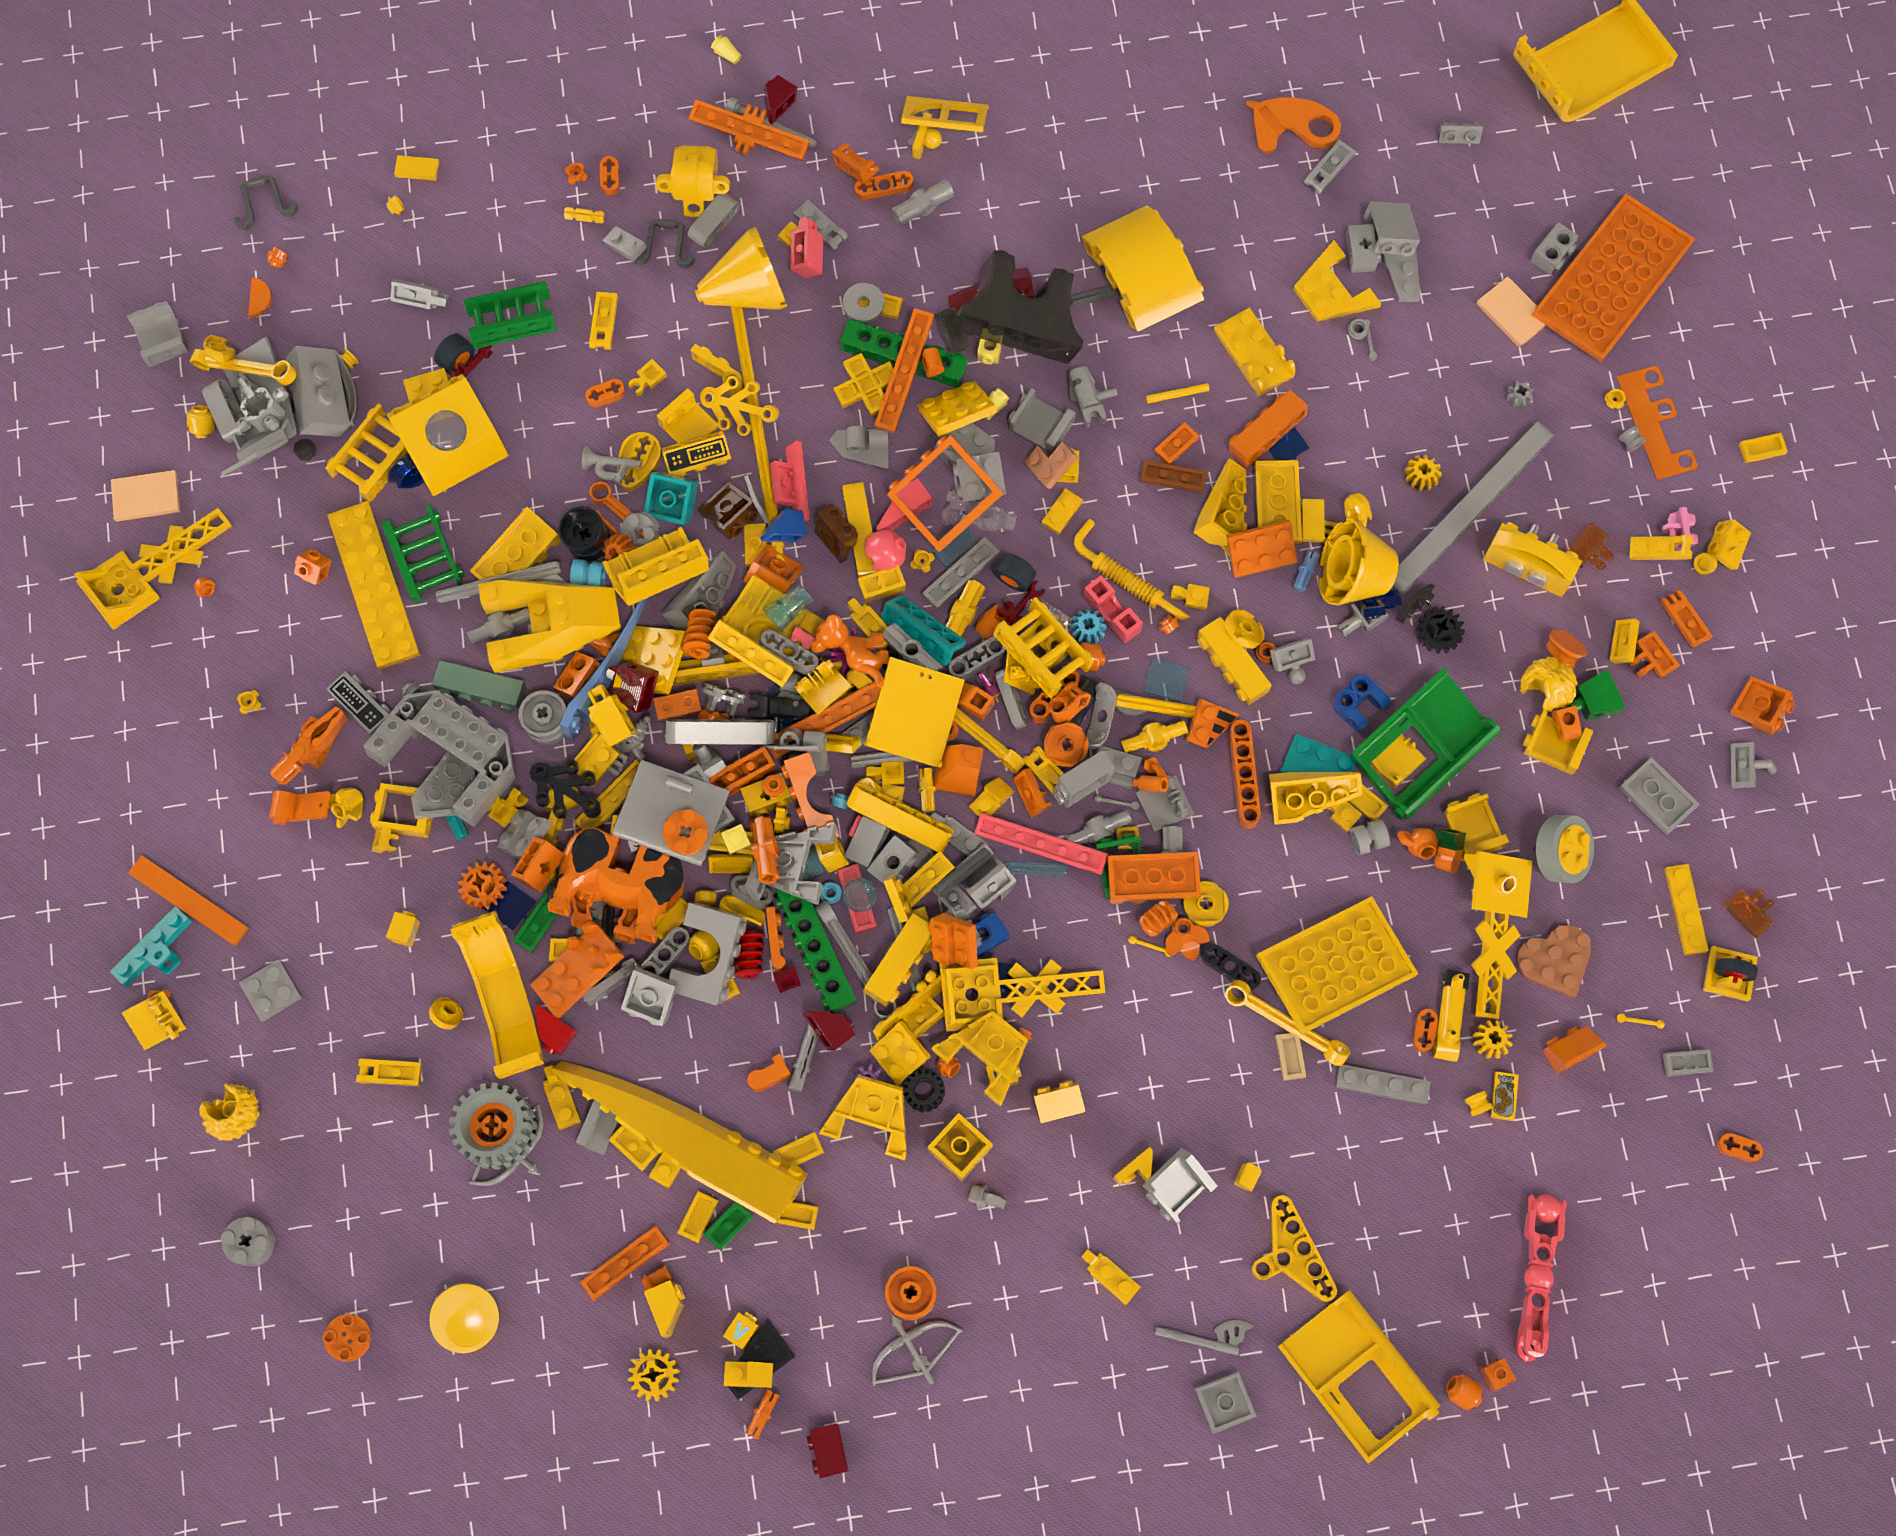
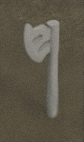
M1241 1320L1223 1322L1214 1329L1218 1341L1157 1326L1155 1335L1238 1356L1239 1346L1237 1345L1243 1342L1245 1331L1252 1329L1253 1325ZM1235 1327L1239 1328L1238 1337H1235ZM1225 1330L1228 1331L1229 1335L1228 1343L1225 1342Z

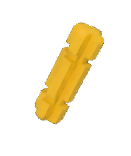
M565 207L564 209L565 219L573 220L576 218L577 221H595V223L601 224L605 220L603 211L596 210L593 212V210L582 208L574 210V207Z

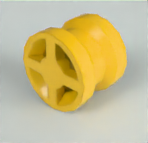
M1486 1091L1477 1093L1464 1100L1471 1108L1470 1113L1472 1117L1493 1108L1492 1104L1486 1099Z

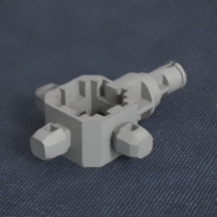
M239 373L240 379L236 376L235 383L241 389L243 401L241 402L240 409L245 417H241L237 421V428L241 432H246L254 425L260 432L276 431L280 425L279 421L285 414V410L280 405V402H284L288 398L289 393L283 387H280L271 394L265 387L260 388L252 383L247 374Z

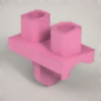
M1681 507L1677 512L1669 514V518H1667L1668 524L1662 526V532L1669 534V536L1691 535L1693 536V544L1690 547L1698 543V535L1690 533V528L1696 522L1695 515L1688 513L1687 507ZM1676 545V551H1680L1682 545Z

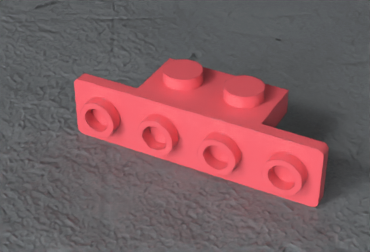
M797 440L785 448L787 463L780 461L770 463L773 497L775 504L790 506L793 510H802L804 520L807 522L809 520L803 450L801 441Z

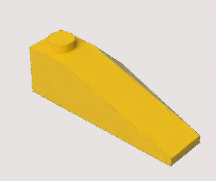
M1231 458L1227 460L1198 517L1193 532L1207 543L1213 545L1228 546L1226 535L1247 530V523L1244 522V513L1247 512V505H1244V494L1247 492L1246 469Z
M1286 772L1269 774L1275 825L1302 821L1309 815L1318 814L1328 807L1342 804L1362 795L1360 772Z

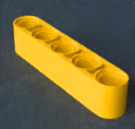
M863 481L842 485L848 523L853 525L858 532L857 543L853 547L858 578L878 572L872 566V564H875L872 557L868 559L865 550V540L873 532Z
M863 783L855 784L846 802L847 806L937 852H944L954 833L949 826Z

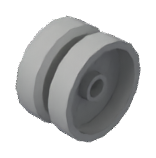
M548 690L536 691L529 694L522 701L519 708V721L526 735L533 742L541 745H553L565 737L560 727V722L567 707L563 699L556 693Z

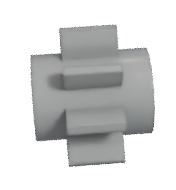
M1516 381L1514 387L1509 386L1507 390L1509 395L1506 400L1513 404V408L1521 406L1523 409L1526 402L1531 403L1533 397L1530 395L1534 389H1530L1527 385L1528 382L1519 383Z

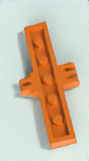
M695 99L688 119L734 136V143H737L735 152L740 153L742 146H744L742 154L747 156L750 148L754 149L756 145L804 161L810 140L764 124L768 110L763 109L761 115L758 116L760 107L755 106L753 113H751L753 105L747 104L745 112L741 116Z

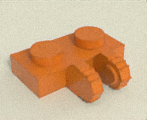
M1652 631L1636 642V647L1641 654L1636 656L1633 662H1629L1631 667L1640 663L1644 658L1649 663V665L1641 668L1636 673L1639 678L1653 669L1658 677L1662 679L1680 666L1655 631Z

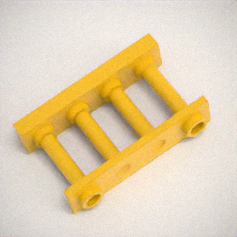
M379 403L375 408L369 410L367 418L335 457L333 456L329 459L325 468L333 479L338 473H341L360 486L359 492L364 500L369 501V503L374 500L409 456L401 439L395 447H391L371 434L374 428L380 424L399 437L391 422L384 417L386 413ZM365 440L387 454L382 463L378 464L358 450ZM353 456L374 470V473L369 479L365 480L344 465Z
M1035 597L1028 608L1030 613L1012 626L1003 620L997 625L993 635L1052 699L1058 694L1062 686L1060 683L1062 679L1079 667L1088 672L1094 660L1091 654L1084 650L1048 611L1047 606ZM1035 619L1045 627L1026 642L1022 641L1016 634ZM1049 635H1052L1059 645L1041 658L1037 657L1031 649ZM1066 650L1074 660L1056 674L1051 673L1046 664Z

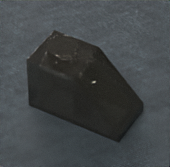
M955 308L944 309L941 313L935 314L940 337L951 354L971 348L961 317Z

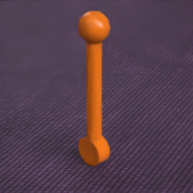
M596 510L598 515L601 517L603 522L610 528V530L614 534H620L613 527V525L601 514V512L599 510Z

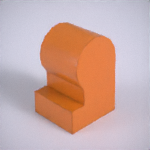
M1576 706L1551 712L1562 742L1581 737V726Z

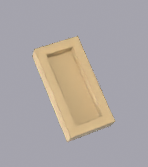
M1292 1033L1276 1035L1275 1040L1283 1081L1306 1078L1300 1038Z

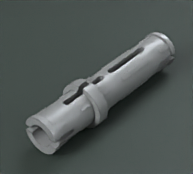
M809 1023L807 1024L797 1061L793 1063L792 1068L794 1071L788 1089L796 1092H802L806 1075L810 1073L811 1068L809 1065L818 1039Z

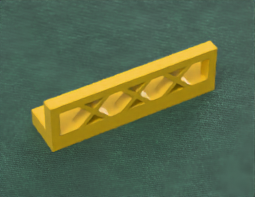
M729 654L724 655V664L702 667L701 659L680 661L673 686L759 674V672L743 661L738 662Z

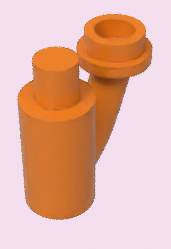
M1150 757L1146 759L1144 770L1150 774L1156 773L1157 776L1142 775L1140 778L1133 780V786L1139 787L1141 791L1166 792L1169 782L1165 770L1158 764L1156 758Z

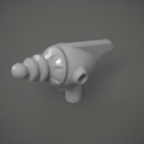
M645 716L643 720L640 719L639 722H636L634 727L637 734L614 747L624 753L631 751L638 761L645 758L646 756L641 749L645 746L643 742L645 738L644 732L649 727L650 716Z

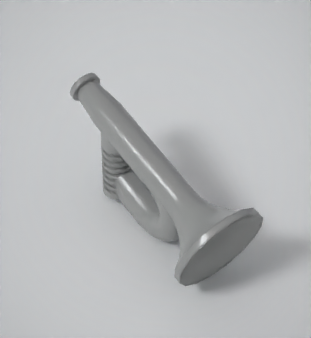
M586 445L582 453V469L587 471L592 465H595V472L599 478L621 484L629 467L642 468V460L598 455L591 450L589 445ZM605 465L620 466L617 472L604 471L603 469Z

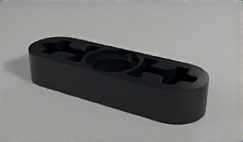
M1209 944L1203 949L1201 954L1202 961L1232 982L1235 980L1246 982L1247 979L1242 975L1240 979L1236 978L1243 968L1245 969L1243 972L1245 976H1254L1256 983H1250L1251 991L1259 986L1261 976L1257 970L1216 944ZM1212 950H1215V956L1219 959L1222 956L1226 957L1220 967L1217 965L1219 960L1216 958L1208 959L1209 954L1206 953L1207 951L1212 952ZM1232 961L1236 963L1237 971L1235 973H1228L1225 970L1227 962Z

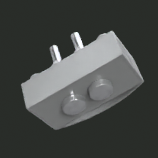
M295 346L286 357V361L297 371L296 378L291 383L292 392L288 397L290 402L294 401L295 411L293 412L294 421H298L300 434L340 437L352 424L356 414L357 397L351 374L335 349ZM343 387H344L345 393H346L347 406H346V401H345V396H344Z

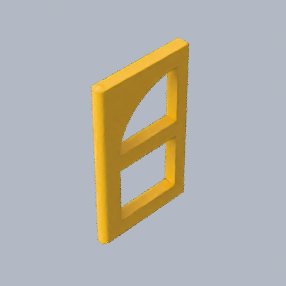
M907 96L901 124L983 132L989 106L988 104ZM941 109L939 119L914 116L924 110ZM950 110L978 113L976 123L948 120Z

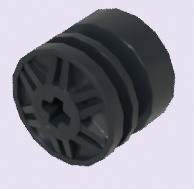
M582 506L572 508L561 518L558 527L560 539L576 558L592 561L605 554L601 549L605 547L604 541L611 537L610 530L593 509Z

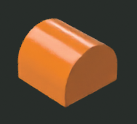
M924 349L921 361L926 377L929 378L941 374L944 371L938 349Z

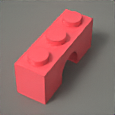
M1102 575L1084 588L1083 598L1095 611L1098 610L1100 617L1104 616L1105 623L1124 645L1141 632L1143 622L1130 607L1124 609L1115 597V590Z

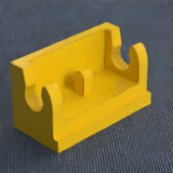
M899 565L892 569L881 570L858 578L859 589L862 592L865 604L906 591V583Z

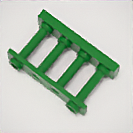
M546 281L463 299L468 316H474L476 327L468 328L474 349L556 331L557 328L552 310L546 311L544 300L551 299ZM536 302L538 313L525 315L523 305ZM515 307L517 317L504 320L503 309ZM495 312L496 322L484 325L482 314Z
M430 504L425 505L429 515L402 526H392L389 520L381 523L409 595L415 605L423 602L420 594H423L424 590L454 578L458 585H463L461 578L465 577L460 565H455L439 526V522L442 520L438 510H433ZM433 523L436 530L435 534L408 545H400L398 539L401 538V535ZM436 542H441L444 552L414 564L407 562L406 557L409 556V553ZM448 560L451 571L421 583L419 581L415 582L413 576L416 575V572Z

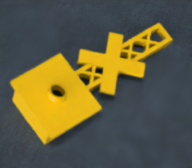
M219 508L185 530L184 527L170 525L167 542L161 546L141 544L139 558L141 559L134 564L122 550L93 570L75 573L76 583L114 630L160 599L148 582L159 576V583L173 584L177 563L201 565L204 552L198 551V549L231 528L232 525ZM217 517L222 520L223 523L218 527H211V521ZM196 531L203 532V537L200 539L192 538L193 533ZM181 543L185 544L184 549H180ZM156 560H161L162 563H156ZM142 567L149 568L148 573L144 576L139 572V569ZM118 588H124L123 593L114 595Z
M1477 851V854H1464V860L1474 877L1471 909L1485 911V920L1475 928V931L1482 940V952L1471 964L1479 976L1475 1016L1499 1019L1503 976L1505 980H1509L1517 972L1505 951L1520 937V934L1514 925L1508 927L1509 915L1527 918L1532 861ZM1495 913H1499L1498 921L1494 918ZM1490 979L1493 981V986L1491 989L1488 986V981ZM1489 1001L1491 1004L1490 1013H1485L1486 1003Z
M997 958L977 960L978 967L973 969L956 963L950 966L939 963L946 1032L963 1030L969 1024L991 1011L1003 1019L1002 1003L1016 1002L1011 1010L1022 1018L1036 1000H1040L1055 1014H1058L1066 1004L1059 997L1105 993L1103 970L1057 975L1062 967L1052 959L1049 960L1036 977H1033L1016 962L1007 972L1013 978L1008 980H999ZM1090 976H1098L1099 989L1091 990L1084 983ZM1068 978L1073 979L1078 984L1072 992H1069L1062 986ZM1050 982L1056 986L1052 992L1047 988ZM1000 985H1005L1011 990L1006 998H1001ZM1021 985L1026 989L1023 994L1018 991ZM969 988L977 992V998L974 1001L967 1000L965 992Z

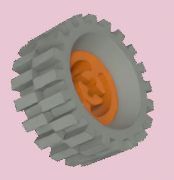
M486 1083L480 1084L481 1090L478 1091L474 1087L469 1089L468 1091L471 1095L468 1098L462 1095L459 1098L462 1102L461 1106L454 1105L452 1109L456 1113V1117H450L449 1123L454 1126V1128L449 1129L450 1136L455 1139L452 1142L464 1157L474 1164L480 1165L482 1168L489 1169L490 1166L497 1170L501 1169V1164L510 1167L513 1165L512 1159L518 1162L523 1159L520 1155L523 1150L527 1153L530 1151L531 1147L527 1144L528 1141H535L536 1135L532 1133V1130H537V1123L533 1120L536 1117L535 1113L530 1109L531 1105L509 1086L503 1085L502 1087L498 1083H492V1086L489 1087ZM504 1113L508 1117V1120L504 1122L501 1118H499L496 1115L495 1118H493L491 1114ZM485 1133L494 1140L495 1137H497L500 1140L496 1142H485L482 1138V1134Z

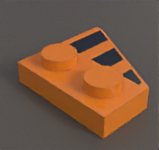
M1199 699L1185 741L1202 748H1208L1238 718L1239 714L1206 700Z

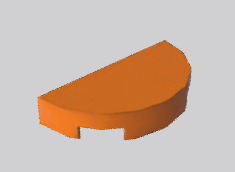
M252 277L248 316L249 318H256L265 312L267 308H270L273 299L272 292L267 284L261 279Z

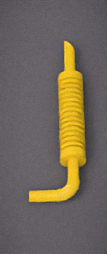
M1088 519L1079 532L1076 533L1074 547L1080 555L1093 562L1092 569L1100 574L1102 573L1103 576L1106 575V578H1109L1111 581L1113 580L1121 588L1124 587L1123 589H1127V592L1131 591L1130 594H1134L1135 597L1138 596V599H1141L1142 602L1145 601V604L1149 603L1148 606L1155 609L1157 606H1160L1173 616H1177L1180 620L1190 618L1188 614L1163 599L1165 594L1160 589L1157 591V587L1150 586V583H1147L1146 580L1143 581V578L1139 579L1140 576H1136L1135 573L1132 574V571H1129L1128 568L1125 569V566H1122L1120 563L1118 564L1111 557H1107L1105 553L1101 552L1097 555L1084 546L1083 540L1095 525L1093 520Z

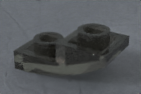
M1429 584L1416 592L1402 607L1396 620L1404 623L1407 617L1409 619L1412 618L1417 608L1422 610L1424 604L1429 606L1435 596L1432 593L1435 585Z

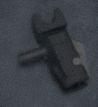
M782 690L778 696L750 694V699L759 702L760 707L758 710L749 711L748 715L751 717L772 718L775 721V734L780 732V723L783 719H790L793 722L811 715L810 705L800 695Z

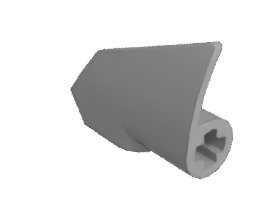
M849 426L847 430H837L830 438L829 442L842 458L888 469V431L866 429L863 426Z
M790 728L781 736L780 743L775 742L774 744H766L764 746L768 749L823 753L826 749L827 735L826 732L805 731L803 735L800 729ZM790 735L792 736V739L796 740L795 743H792V740L788 739Z

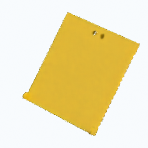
M890 657L884 677V685L878 696L864 746L941 768V760L965 680Z

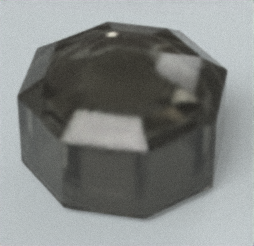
M300 439L294 444L293 452L300 460L309 461L315 456L316 447L309 439Z

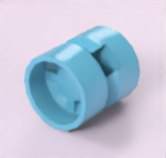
M573 560L570 583L604 587L606 571L602 562L593 561L591 564H588L587 560Z

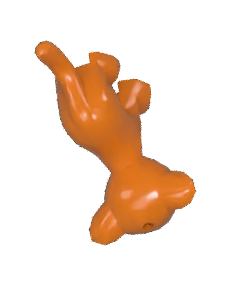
M834 614L828 616L817 628L816 639L811 644V651L819 653L827 649L840 647L845 652L847 664L852 670L862 674H869L875 680L878 688H882L884 685V678L879 670L882 663L888 664L889 653L887 650H880L875 654L871 652V650H876V648L882 649L884 634L873 633L870 638L849 636L848 628L839 616Z

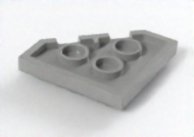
M447 751L411 797L415 819L456 815L453 805L476 778L474 768Z

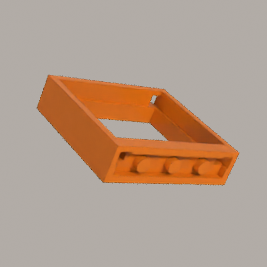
M944 435L936 443L938 447L933 452L929 449L920 457L922 462L917 467L914 464L904 472L906 477L901 481L895 480L888 487L891 491L887 493L890 499L938 552H941L1005 493L953 435L949 437ZM951 445L993 492L939 541L897 494Z

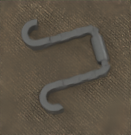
M269 175L266 177L262 176L249 180L246 183L243 182L240 186L249 218L246 222H241L238 217H234V221L240 229L248 230L252 228L255 218L246 190L265 185L268 182L271 184L276 205L283 216L291 217L295 215L298 206L295 200H292L291 207L283 209L275 178Z
M654 219L649 222L645 255L638 257L634 262L642 265L649 261L655 226L663 228L677 227L679 230L675 252L676 263L680 268L691 267L694 264V254L689 255L690 257L686 261L680 259L684 224L681 221L677 222L676 220Z

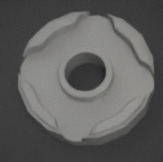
M858 283L851 286L845 292L843 308L849 319L871 323L877 320L883 313L885 304L883 294L873 284ZM861 300H867L869 301V305L866 307H860L858 305V302Z

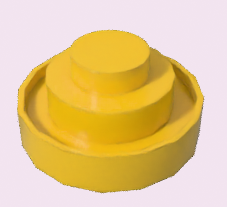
M438 998L429 1008L430 1019L435 1025L445 1030L456 1028L463 1019L461 1007L449 998Z

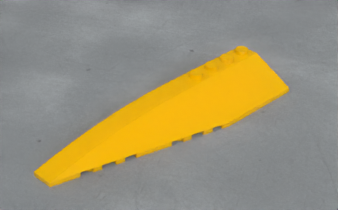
M561 1061L552 1068L551 1072L570 1087L580 1088L582 1096L588 1100H596L601 1104L599 1108L605 1113L611 1111L616 1115L615 1120L641 1140L651 1141L653 1149L657 1152H666L672 1157V1163L676 1166H681L682 1164L688 1169L687 1174L773 1223H776L798 1196L808 1175L799 1166L790 1164L779 1155L766 1151L759 1144L746 1140L738 1132L730 1131L703 1115L648 1089L565 1061Z

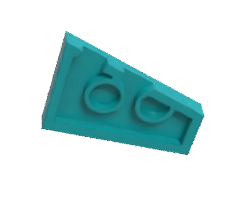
M1296 733L1280 773L1353 772L1356 763L1349 754Z

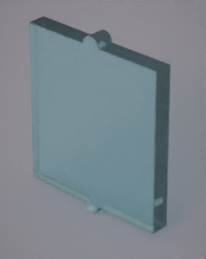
M1153 658L1149 673L1146 674L1147 682L1144 693L1181 702L1184 688L1188 685L1186 680L1190 668Z

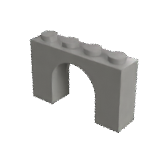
M697 902L688 904L683 925L710 933L719 944L720 960L715 969L708 974H700L679 967L672 968L669 980L678 983L675 991L676 994L716 1006L723 1004V1001L727 1000L729 995L728 982L729 979L733 978L735 967L733 966L734 959L738 957L741 949L739 940L746 931L747 923H745V916Z

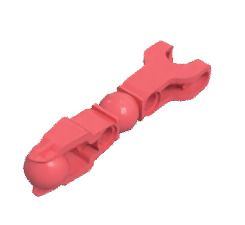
M1531 1194L1528 1197V1213L1526 1214L1524 1237L1529 1240L1528 1255L1530 1262L1524 1274L1525 1284L1528 1288L1525 1289L1527 1295L1523 1300L1521 1322L1517 1332L1515 1349L1517 1357L1524 1362H1530L1543 1356L1548 1348L1550 1305L1548 1294H1550L1551 1290L1549 1289L1554 1283V1275L1551 1270L1553 1264L1551 1261L1554 1259L1557 1243L1564 1238L1565 1211L1567 1207L1566 1200L1559 1202L1556 1197L1550 1194H1542L1536 1198ZM1536 1219L1542 1223L1555 1222L1553 1237H1548L1546 1234L1540 1235L1535 1232ZM1538 1249L1546 1253V1260L1538 1258ZM1532 1296L1540 1298L1541 1307L1533 1305Z

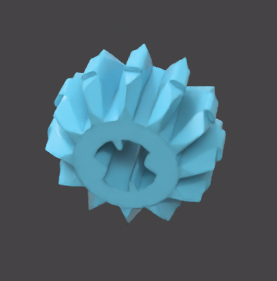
M1089 608L1086 610V614L1080 610L1078 611V617H1072L1073 623L1070 624V630L1073 631V638L1079 637V644L1083 640L1087 643H1090L1092 640L1095 644H1098V638L1103 639L1105 637L1103 631L1107 630V625L1103 624L1105 622L1104 616L1098 617V610L1093 614H1090L1091 610ZM1087 625H1091L1092 629L1089 627V630L1085 629V626L1087 627Z

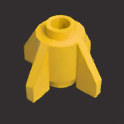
M351 787L343 788L330 796L329 805L332 813L338 817L336 819L338 828H342L349 818L357 821L362 817L364 799L359 790Z

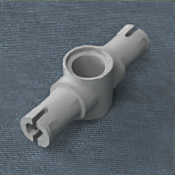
M526 607L512 614H506L504 611L493 613L487 618L488 621L485 622V625L468 631L467 634L472 644L488 637L491 639L495 638L496 640L505 639L513 634L512 630L516 629L515 626L530 621L529 609Z
M1127 810L1110 818L1108 816L1104 818L1103 815L1087 821L1086 826L1083 827L1084 830L1066 837V840L1080 845L1087 842L1099 844V840L1111 838L1115 829L1132 822V819Z

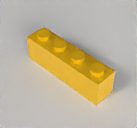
M1221 616L1199 630L1197 636L1199 646L1203 650L1208 651L1211 655V662L1215 667H1220L1225 681L1229 685L1232 684L1237 690L1235 691L1241 702L1245 701L1249 706L1270 692L1271 683L1244 647L1236 643L1228 634L1225 622Z
M914 913L911 915L864 987L863 993L886 1007L889 1002H895L900 994L898 988L901 983L906 985L912 975V972H910L914 964L919 965L925 955L922 951L925 946L929 947L932 942L927 921Z

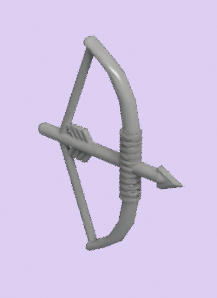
M539 1104L532 1109L534 1112L537 1111L539 1121L535 1133V1141L527 1143L531 1147L530 1151L527 1153L523 1150L520 1153L523 1159L519 1162L513 1159L512 1166L506 1167V1170L500 1175L488 1181H475L481 1168L480 1165H477L472 1180L469 1181L470 1185L491 1186L502 1182L511 1173H514V1170L520 1166V1163L529 1169L528 1173L540 1175L536 1164L532 1165L526 1160V1156L528 1157V1154L532 1152V1149L534 1150L539 1141L544 1126ZM489 1137L487 1142H496L500 1139L495 1137V1140H492V1138Z
M892 1314V1326H896L901 1337L890 1342L877 1356L873 1364L872 1386L875 1387L876 1384L925 1375L929 1384H934V1379L929 1371L957 1335L963 1332V1329L946 1321H930L916 1326V1328L914 1327V1329L909 1330L907 1333L901 1324L902 1320ZM934 1327H949L956 1330L931 1363L925 1355H919L911 1342V1339L916 1338L923 1331ZM906 1344L914 1357L912 1365L916 1372L876 1380L877 1369L882 1360L892 1350H896V1348L898 1349L901 1345Z

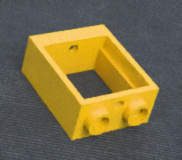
M381 783L380 788L375 792L376 807L375 811L371 812L370 823L375 830L385 827L391 829V833L429 838L433 817L418 819L417 826L382 822L388 793L413 796L418 788Z

